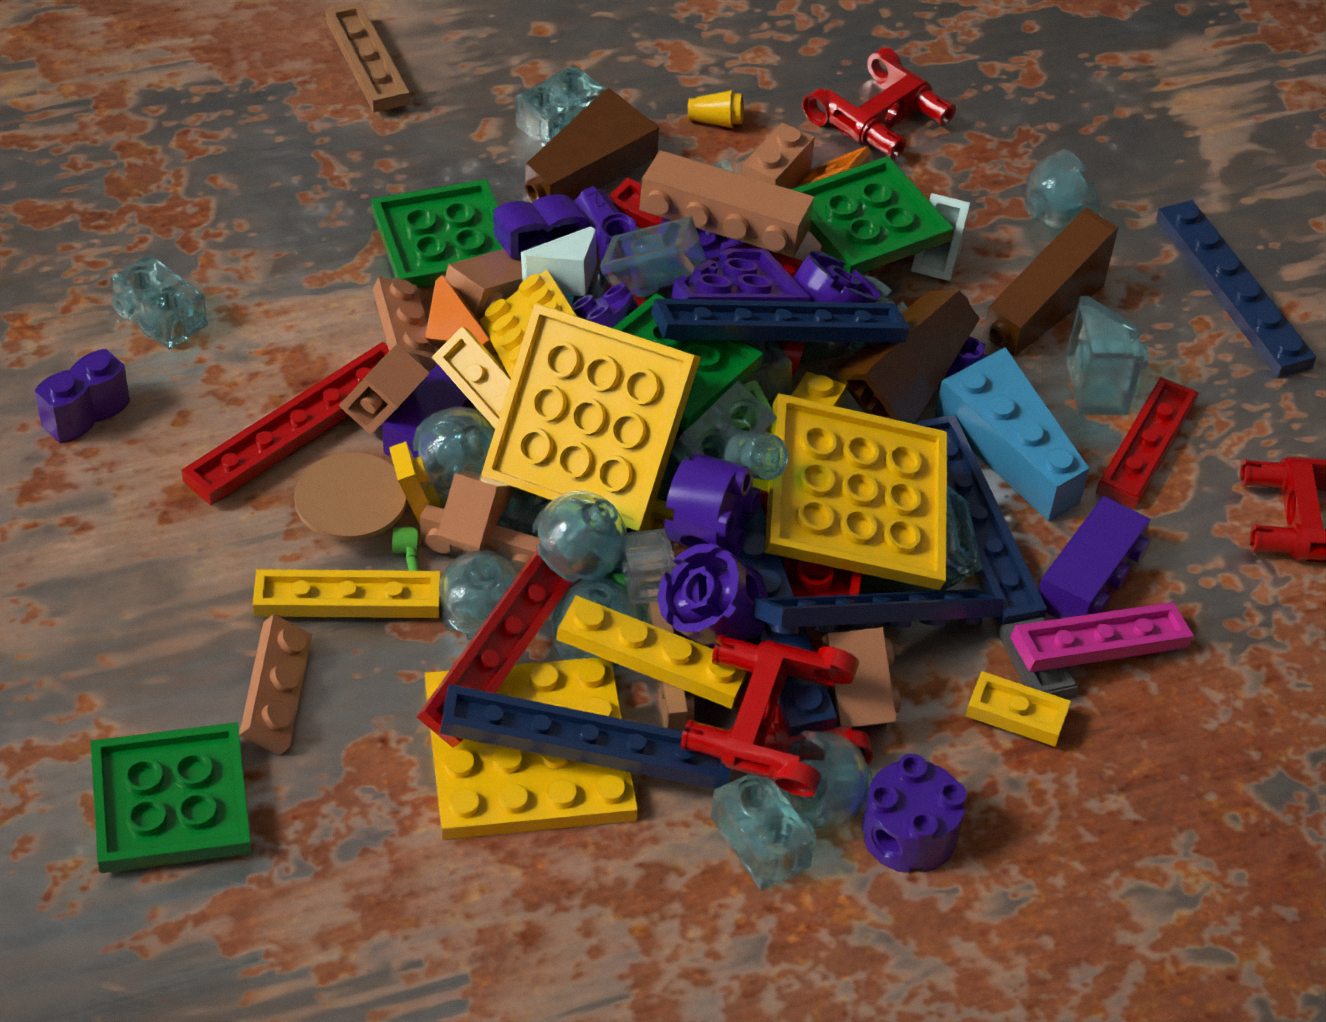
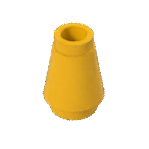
M733 90L689 98V121L734 128V124H743V94H734Z

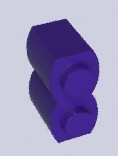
M548 195L537 199L533 203L513 201L493 210L494 236L510 258L521 260V252L587 228L588 219L573 200L566 195Z
M107 349L97 350L83 356L70 370L51 375L43 380L34 391L41 427L59 443H66L81 437L93 427L95 422L117 415L130 402L125 365Z

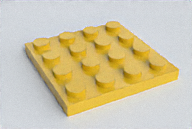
M534 303L481 475L630 529L646 532L701 357Z
M778 393L773 402L765 553L940 590L946 582L947 431Z
M601 657L515 664L496 691V694L622 719L612 662ZM449 670L424 672L427 701ZM430 729L442 840L637 821V804L631 772L463 739L461 743L452 748Z

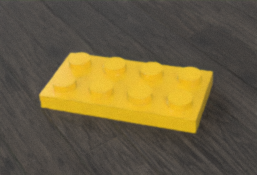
M547 269L541 274L536 273L527 277L520 284L517 292L506 300L500 299L495 301L487 308L485 315L479 319L510 378L512 377L534 303L578 317L563 291Z

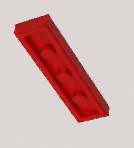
M1160 377L1098 482L1096 493L1136 510L1196 404L1199 392Z

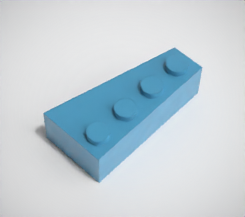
M1006 347L942 380L935 416L938 418L956 415L972 451L1047 521L1052 520L1081 502L1089 467Z

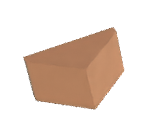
M476 472L455 473L437 534V541L480 554L513 495L515 487Z

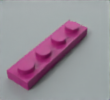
M1174 602L1015 625L1010 636L1029 672L1188 648L1194 637Z

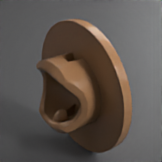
M360 452L338 453L318 460L302 473L297 481L294 492L295 508L301 521L313 532L339 541L365 540L384 533L401 518L407 504V498L398 482L394 466L380 457Z

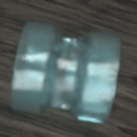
M742 433L730 439L725 449L724 458L726 461L746 465L751 469L753 478L771 480L776 479L783 473L787 466L788 453L783 440L776 435Z

